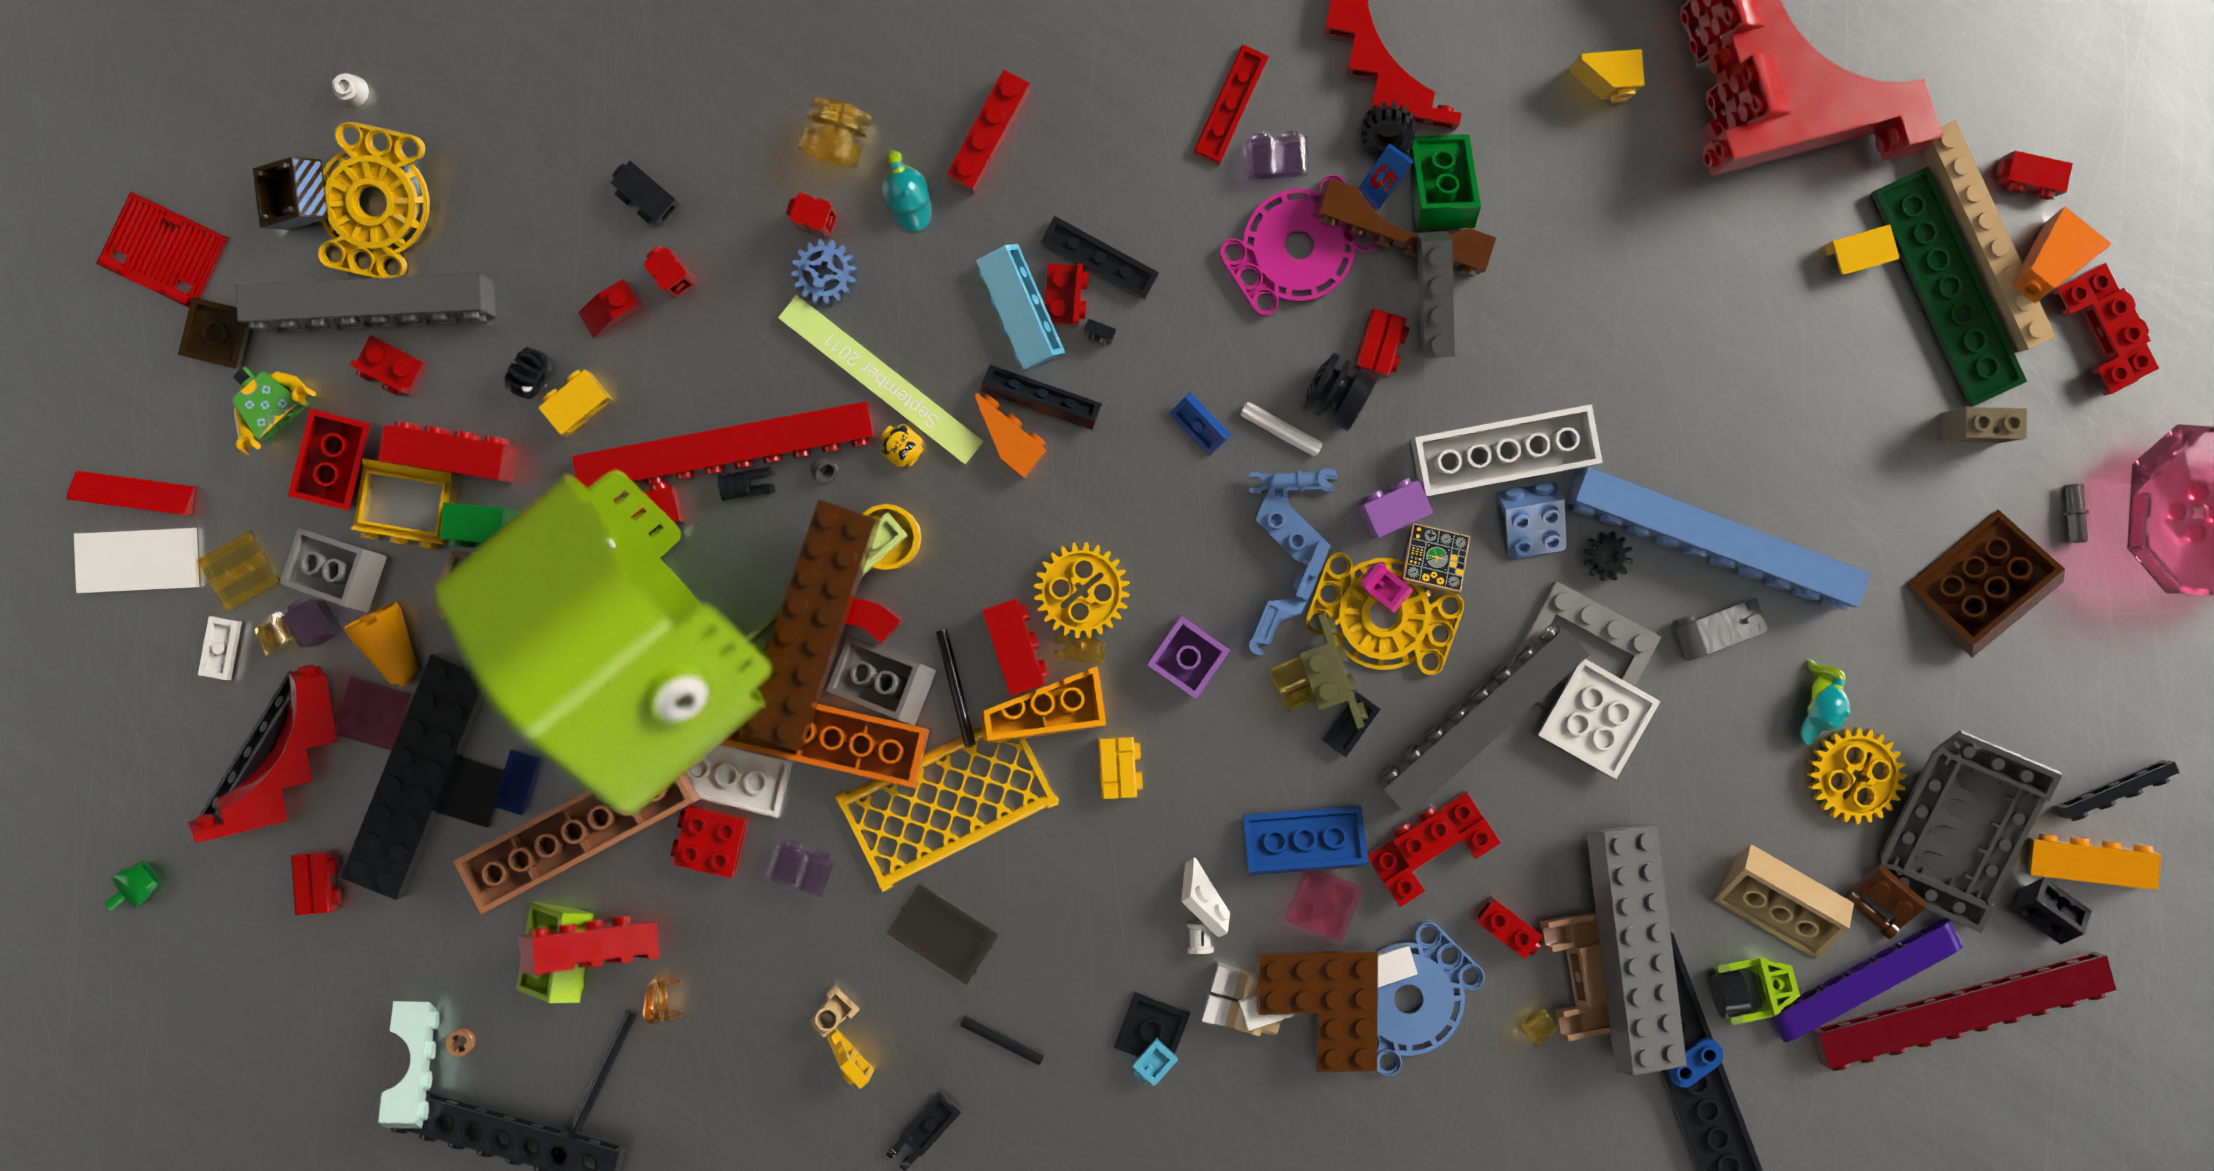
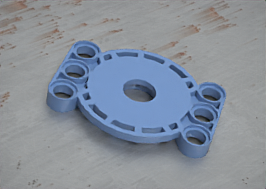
M1426 920L1417 924L1414 929L1415 943H1394L1377 951L1379 954L1406 944L1409 945L1410 950L1411 948H1417V952L1411 953L1418 974L1378 987L1377 1071L1384 1076H1393L1399 1072L1402 1065L1400 1055L1413 1056L1425 1054L1445 1043L1458 1028L1463 1016L1465 1005L1464 989L1477 990L1484 983L1485 975L1481 967L1432 921ZM1428 926L1434 928L1436 932L1435 939L1430 943L1422 942L1420 939L1421 930ZM1448 947L1454 948L1457 951L1456 960L1450 964L1444 963L1441 960L1442 951ZM1468 968H1474L1478 972V979L1473 984H1466L1462 979L1463 972ZM1403 985H1414L1422 992V1004L1415 1012L1404 1013L1395 1006V993ZM1453 987L1458 988L1459 994H1454ZM1454 1002H1459L1455 1020H1452L1451 1015L1454 1010ZM1447 1024L1451 1026L1444 1036L1436 1040L1435 1036L1441 1033ZM1427 1041L1431 1042L1426 1047L1412 1050V1045L1422 1044ZM1398 1044L1405 1045V1050L1399 1049ZM1389 1053L1395 1056L1396 1064L1393 1068L1387 1070L1383 1069L1379 1062L1384 1054Z

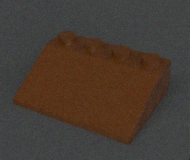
M1998 509L1910 582L1908 587L1946 633L1973 658L2060 586L2064 581L2065 568Z

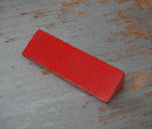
M76 471L66 499L192 516L196 486Z

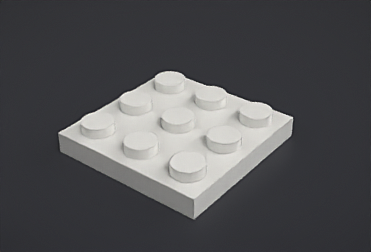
M1585 659L1571 672L1536 735L1612 778L1617 779L1661 701Z

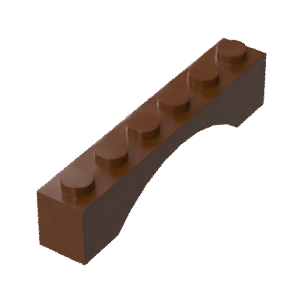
M1331 178L1323 182L1313 213L1314 217L1320 218L1319 223L1331 228H1337V225L1348 228L1347 233L1360 238H1364L1367 235L1376 238L1375 243L1381 246L1392 248L1393 245L1403 248L1402 252L1404 254L1417 257V233L1399 228L1380 216L1365 200L1359 188ZM1471 228L1449 234L1452 238L1453 266L1458 267L1457 272L1470 277L1486 272L1496 237Z

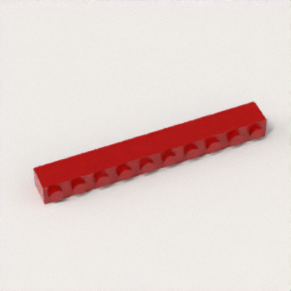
M864 401L573 455L572 461L576 480L587 489L611 471H621L633 483L646 481L647 486L663 483L664 478L675 476L676 480L690 479L694 477L693 472L705 470V475L723 472V467L734 465L735 469L749 468L753 466L752 461L764 460V464L782 461L781 456L793 454L794 459L811 456V450L822 449L823 453L839 451L840 445L851 443L852 448L870 445L869 440L876 439L870 404Z

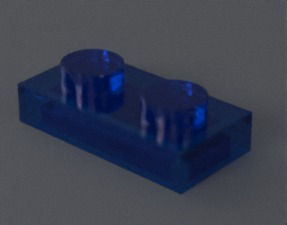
M510 749L493 807L524 815L542 757Z

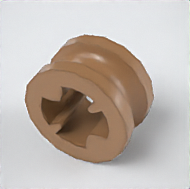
M466 1028L454 1030L445 1040L446 1050L455 1057L465 1056L475 1046V1036ZM455 1035H459V1038L463 1036L466 1038L465 1050H462L461 1046L459 1048L454 1046V1042L457 1041Z

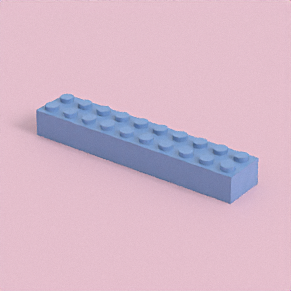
M1592 467L1576 470L1565 500L1566 504L1572 506V512L1583 516L1595 514L1600 516L1598 521L1613 527L1616 525L1627 526L1626 532L1639 537L1644 535L1655 537L1654 542L1669 548L1671 546L1682 547V553L1695 558H1699V556L1711 558L1709 563L1724 569L1727 567L1738 568L1737 574L1750 579L1755 577L1766 579L1764 584L1780 590L1782 588L1793 589V595L1806 600H1810V598L1820 599L1821 606L1836 611L1838 609L1847 611L1848 607H1859L1871 575L1867 571Z

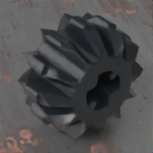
M529 347L524 348L517 353L516 358L512 360L510 367L507 368L508 372L504 377L505 388L518 397L532 399L535 395L539 394L540 389L544 387L546 380L549 378L548 375L552 370L551 359L539 350Z
M1610 531L1607 538L1603 532H1598L1597 541L1593 538H1588L1587 543L1592 549H1582V554L1589 555L1590 558L1582 561L1583 566L1593 565L1588 574L1594 576L1599 572L1598 577L1600 581H1605L1608 575L1612 581L1618 580V572L1627 574L1628 570L1623 563L1632 564L1633 559L1625 557V553H1629L1633 549L1631 546L1622 547L1626 542V538L1622 536L1616 540V532ZM1611 550L1613 554L1610 555V557H1613L1612 561L1604 562L1602 557H1605V555H1602V552Z

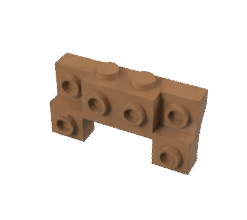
M1596 911L1572 917L1563 916L1540 921L1544 951L1557 952L1566 950L1575 998V1006L1555 1010L1560 1040L1570 1042L1591 1036L1611 1034Z

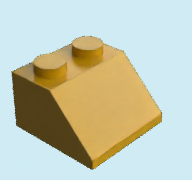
M1642 49L1582 53L1570 66V73L1601 100L1611 99L1613 104L1625 103L1644 86Z

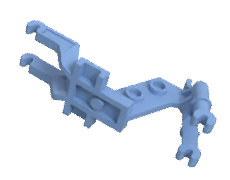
M1324 468L1320 472L1249 473L1250 478H1260L1262 480L1261 487L1250 488V493L1261 494L1267 491L1256 521L1296 561L1308 566L1305 573L1299 571L1293 585V588L1297 590L1295 598L1267 602L1255 634L1249 642V648L1254 654H1264V651L1259 649L1258 645L1260 643L1263 645L1271 643L1278 624L1282 620L1304 613L1331 548V545L1290 506L1288 490L1303 492V490L1322 489L1325 492H1332V484L1327 480H1338L1337 472L1332 468Z

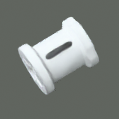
M1202 921L1187 922L1186 926L1190 929V947L1187 948V953H1213L1214 947L1211 946L1210 929Z

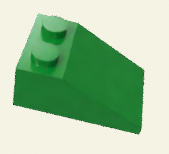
M1469 134L1415 136L1410 154L1411 159L1414 160L1411 164L1416 230L1475 228L1481 209V202Z

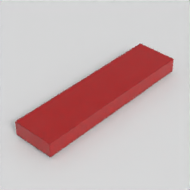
M1244 44L1241 45L1193 150V154L1220 165L1267 63L1268 55Z

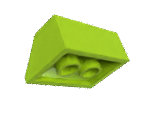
M530 902L525 935L530 934L529 929L548 927V931L557 930V925L565 923H576V927L585 926V920L593 919V914L578 908ZM575 964V970L537 975L521 973V970H519L516 990L547 1003H580L581 992L584 987L585 967H578V964Z

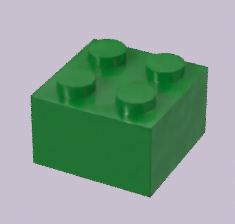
M443 502L440 538L449 539L450 546L475 548V542H479L480 547L515 518L518 510Z

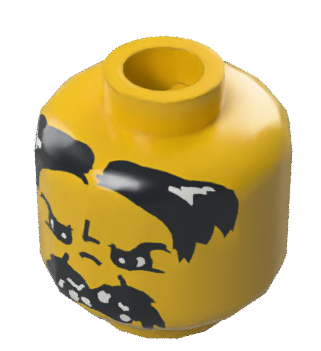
M900 424L895 428L890 425L879 438L883 442L880 446V453L898 468L904 466L910 468L924 452L922 448L923 439L906 424Z

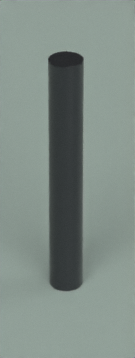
M964 1015L959 1025L1037 1065H1040L1043 1060L1044 1054Z

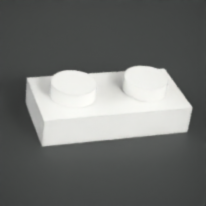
M214 616L208 617L198 675L222 680L232 679L242 621Z

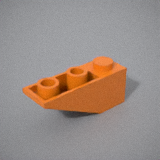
M977 393L975 399L1001 460L1025 479L1047 453V450L1043 447L1046 442L1033 431L1030 435L1020 428L1023 423L1010 412L1007 416L1002 414L997 409L1000 404L986 393L982 397Z

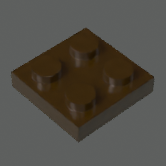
M192 297L178 355L240 370L250 331L249 325L238 322L237 307Z

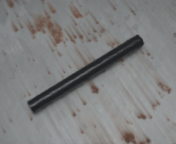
M940 630L936 632L964 746L976 745L948 630Z

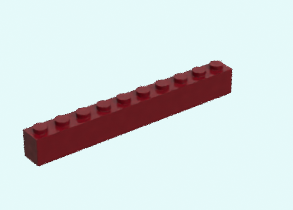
M2091 952L1821 1026L1812 1030L1820 1064L1828 1069H1832V1071H1840L1849 1068V1064L1853 1062H1874L1878 1060L1879 1055L1889 1053V1055L1903 1054L1907 1052L1906 1048L1915 1045L1917 1047L1932 1046L1936 1043L1935 1040L1944 1037L1948 1040L1961 1038L1966 1031H1987L1992 1029V1024L2016 1023L2021 1021V1016L2028 1014L2032 1016L2045 1015L2050 1012V1008L2060 1006V1008H2070L2077 1006L2079 1000L2087 998L2089 1000L2103 999L2107 997L2106 993L2116 991V986L2107 955Z

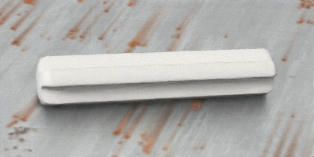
M1247 402L1241 411V417L1312 456L1318 455L1322 448L1321 441L1250 402Z

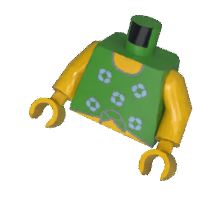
M247 367L240 369L233 376L234 381L242 388L232 399L235 404L233 411L239 437L236 441V447L246 456H249L248 449L251 446L259 450L261 445L255 440V437L258 440L268 442L309 405L308 401L305 400L307 395L310 394L315 397L316 392L306 387L294 375L279 371L272 374L263 371L255 377Z

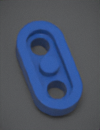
M1710 1038L1698 1039L1685 1049L1687 1066L1667 1069V1076L1677 1086L1689 1087L1720 1065L1723 1059L1721 1046ZM1707 1050H1712V1057L1706 1060L1704 1053ZM1687 1067L1689 1070L1688 1075L1681 1077V1069Z

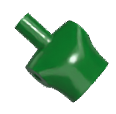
M140 860L135 865L121 870L111 878L118 891L103 902L107 910L113 911L127 900L133 908H138L150 898L151 893L161 885V881L151 867L143 860Z

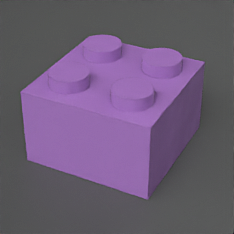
M1407 478L1389 486L1390 493L1384 495L1382 490L1362 498L1364 504L1357 508L1371 539L1382 537L1433 514V510L1419 480L1411 483L1410 479Z
M1179 616L1146 665L1197 699L1230 652V649L1184 617Z

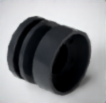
M1333 352L1330 358L1321 364L1307 389L1306 401L1303 407L1310 410L1317 399L1322 401L1316 414L1321 416L1329 406L1334 408L1330 422L1348 431L1365 405L1378 377L1363 368L1358 369L1353 377L1348 376L1347 373L1351 363L1349 360L1343 363L1340 370L1335 369L1340 355Z

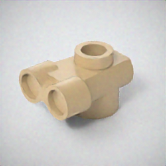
M835 985L825 994L827 997L826 1001L809 1021V1024L823 1038L831 1033L847 1017L852 1019L860 1010ZM826 1013L832 1017L831 1024L827 1026L821 1023V1016Z

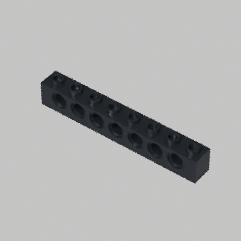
M426 1091L425 1099L429 1104V1113L427 1120H423L422 1128H390L391 1131L400 1134H407L408 1132L419 1134V1138L424 1141L435 1142L441 1140L447 1142V1146L453 1149L463 1150L465 1147L476 1150L475 1153L482 1157L490 1158L493 1155L502 1157L505 1163L511 1165H522V1163L531 1165L534 1171H621L627 1146L429 1091ZM443 1116H447L451 1120V1129L443 1125ZM471 1124H476L479 1127V1137L472 1134ZM500 1131L507 1134L509 1138L508 1145L500 1141ZM528 1139L533 1140L537 1144V1153L529 1150L527 1146ZM556 1147L562 1148L565 1151L566 1160H560L556 1156ZM585 1155L591 1156L594 1159L595 1168L586 1166L584 1163Z

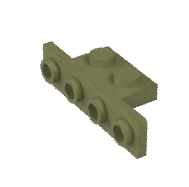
M1326 613L1320 614L1318 616L1328 644L1300 653L1318 708L1322 710L1348 701L1357 728H1363L1365 726L1363 720L1368 719L1363 702L1357 703L1354 692L1358 690L1353 674L1347 675L1344 663L1348 662L1343 645L1337 646L1334 635L1338 634L1334 618H1328Z

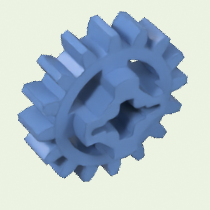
M819 239L818 246L816 247L808 242L807 247L809 250L807 252L800 249L797 251L802 257L801 260L792 261L793 265L798 267L797 271L791 272L792 277L799 278V281L794 284L797 289L804 287L802 296L807 298L812 294V300L816 304L820 298H823L825 304L829 305L830 297L833 296L838 302L841 301L839 293L843 291L849 294L850 290L847 284H855L856 282L850 276V273L857 271L856 266L849 265L854 259L851 254L844 256L846 248L843 245L835 249L836 242L834 240H831L828 246H825L824 241ZM822 253L820 258L810 261L814 255ZM835 256L841 260L844 271L836 269L834 265ZM825 265H827V268L833 274H825L823 279H821L820 274L814 269H824ZM805 272L813 276V288L808 285L805 279ZM835 282L839 283L835 288L826 291L827 286Z

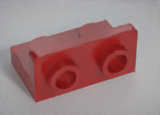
M1048 263L1045 307L1053 324L1079 326V319H1085L1087 301H1081L1082 289H1088L1089 272L1083 271L1082 263H1077V265Z
M370 335L357 361L351 360L349 365L357 369L355 375L369 382H372L373 378L383 382L382 389L398 396L400 392L410 395L426 363Z

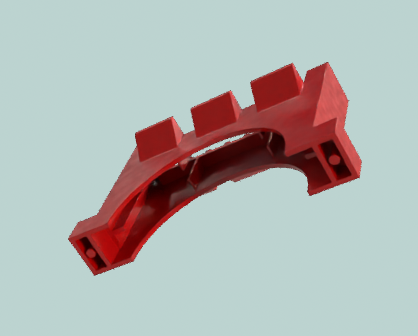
M1688 0L1680 8V19L1682 25L1686 27L1690 38L1689 48L1691 53L1695 55L1697 64L1709 60L1710 70L1717 79V83L1706 92L1708 108L1713 112L1715 119L1728 114L1727 120L1716 123L1717 128L1721 126L1722 133L1716 137V140L1709 142L1703 147V161L1705 166L1709 168L1711 176L1870 134L1875 135V146L1877 151L1881 153L1884 162L1914 154L1943 136L1925 78L1902 82L1880 81L1860 76L1834 64L1812 47L1800 34L1785 10L1782 0Z

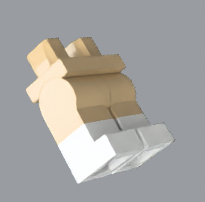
M1218 962L1210 987L1211 991L1208 993L1202 1013V1021L1227 1026L1256 1036H1260L1261 1032L1277 1035L1281 1020L1250 1031L1246 1028L1238 1001L1257 994V975Z

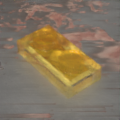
M281 611L269 615L254 628L266 656L278 652L293 640L292 625L287 618H284Z

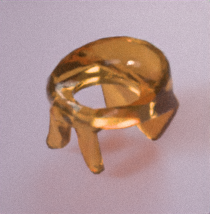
M657 976L650 982L646 990L643 1010L644 1019L648 1024H657L662 1021L674 1022L677 1018L687 1016L686 1012L669 1010L668 994L665 985L681 983V979H674V977L663 979Z

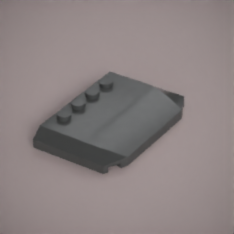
M1959 730L1932 750L1880 854V864L1925 900L1927 910L1981 933L1994 909L1993 902L2045 801H2050L2063 775L2057 770Z

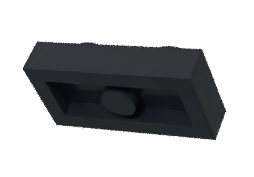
M1356 691L1354 693L1357 703L1363 702L1368 719L1363 720L1365 726L1360 729L1357 728L1350 705L1347 702L1321 739L1345 757L1348 756L1381 710Z

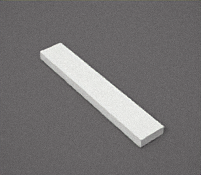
M1406 944L1378 954V987L1418 974L1409 945ZM1257 994L1238 1001L1248 1031L1298 1015H1259L1257 1013Z

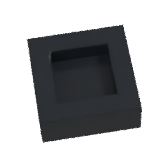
M1088 318L1084 333L1089 335L1088 340L1105 345L1106 341L1113 342L1116 329Z

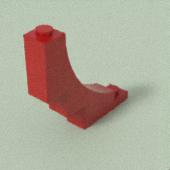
M1329 0L1323 34L1352 39L1346 74L1375 79L1369 110L1372 112V106L1376 104L1380 109L1382 102H1387V107H1391L1392 102H1396L1398 109L1402 105L1407 107L1406 113L1411 111L1413 119L1415 118L1418 124L1456 130L1460 125L1462 113L1454 112L1455 108L1447 105H1438L1437 108H1433L1435 91L1411 77L1389 54L1373 24L1368 0Z
M303 665L297 668V671L289 672L291 686L289 710L283 731L267 759L247 780L231 792L216 799L218 815L205 814L198 816L193 821L187 822L194 844L288 821L282 788L312 782L307 748L337 742L327 677L320 666Z

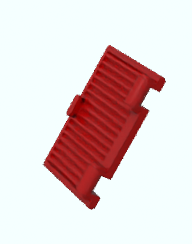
M130 191L96 264L189 308L192 297L200 298L228 237ZM115 251L127 255L124 263L112 259ZM180 281L191 286L188 294L177 290Z

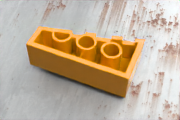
M1098 666L981 712L980 721L984 744L1096 729L1105 726L1106 720Z

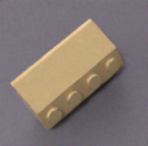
M1752 844L1735 859L1713 901L1815 959L1850 928L1854 903Z

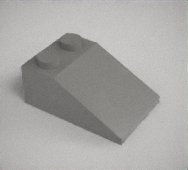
M298 528L279 584L344 607L368 613L387 556Z
M848 636L826 692L915 726L937 670Z

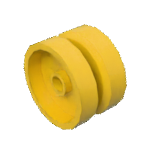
M889 504L873 506L862 514L880 519L888 512L908 534L900 544L876 563L873 568L894 570L906 566L913 561L920 550L922 540L920 525L912 514L899 506Z

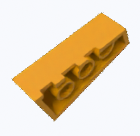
M2039 833L2038 839L2030 838L2027 873L2031 876L2158 890L2162 854L2153 851V846L2134 844L2133 848L2121 847L2120 842L2102 840V845L2089 844V839L2070 837V842L2057 841V835Z

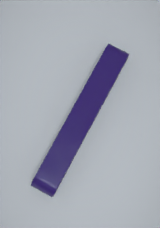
M1950 919L1938 920L1800 994L1790 1005L1783 1008L1778 1015L1770 1018L1782 1041H1793L1955 954L1964 945Z

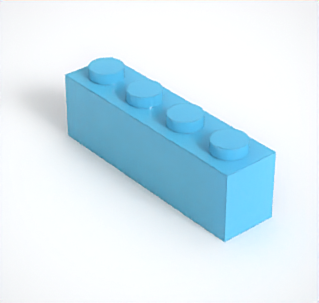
M1004 245L977 259L979 275L983 282L987 284L991 294V303L1000 314L1003 321V330L1010 338L1015 349V358L1022 365L1023 370L1038 367L1064 354V348L1019 245Z

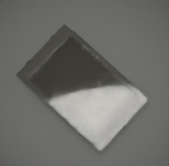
M920 883L906 904L901 907V912L886 933L966 985L971 977L976 974L977 968L988 951L992 949L993 943L999 935L978 919Z

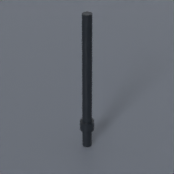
M626 1009L568 1130L577 1133L581 1132L637 1013ZM556 1147V1151H558L556 1156L560 1160H566L565 1151L562 1148Z

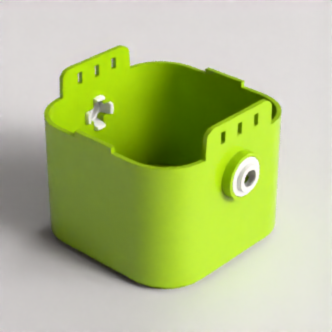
M611 471L587 489L574 477L566 474L438 581L435 585L437 592L435 601L479 686L502 717L526 741L612 809L622 814L628 812L635 815L765 706L764 699L757 686L769 676L771 665L716 610L708 605H701L678 576L661 559L664 554L679 542L681 531L677 524L621 471ZM626 491V493L623 496H621L617 501H614L615 498H617L621 493ZM642 507L644 508L639 514L632 518V516L636 512H638ZM659 524L661 525V526H660L658 529H656L651 535H649V533H650L654 528H656Z

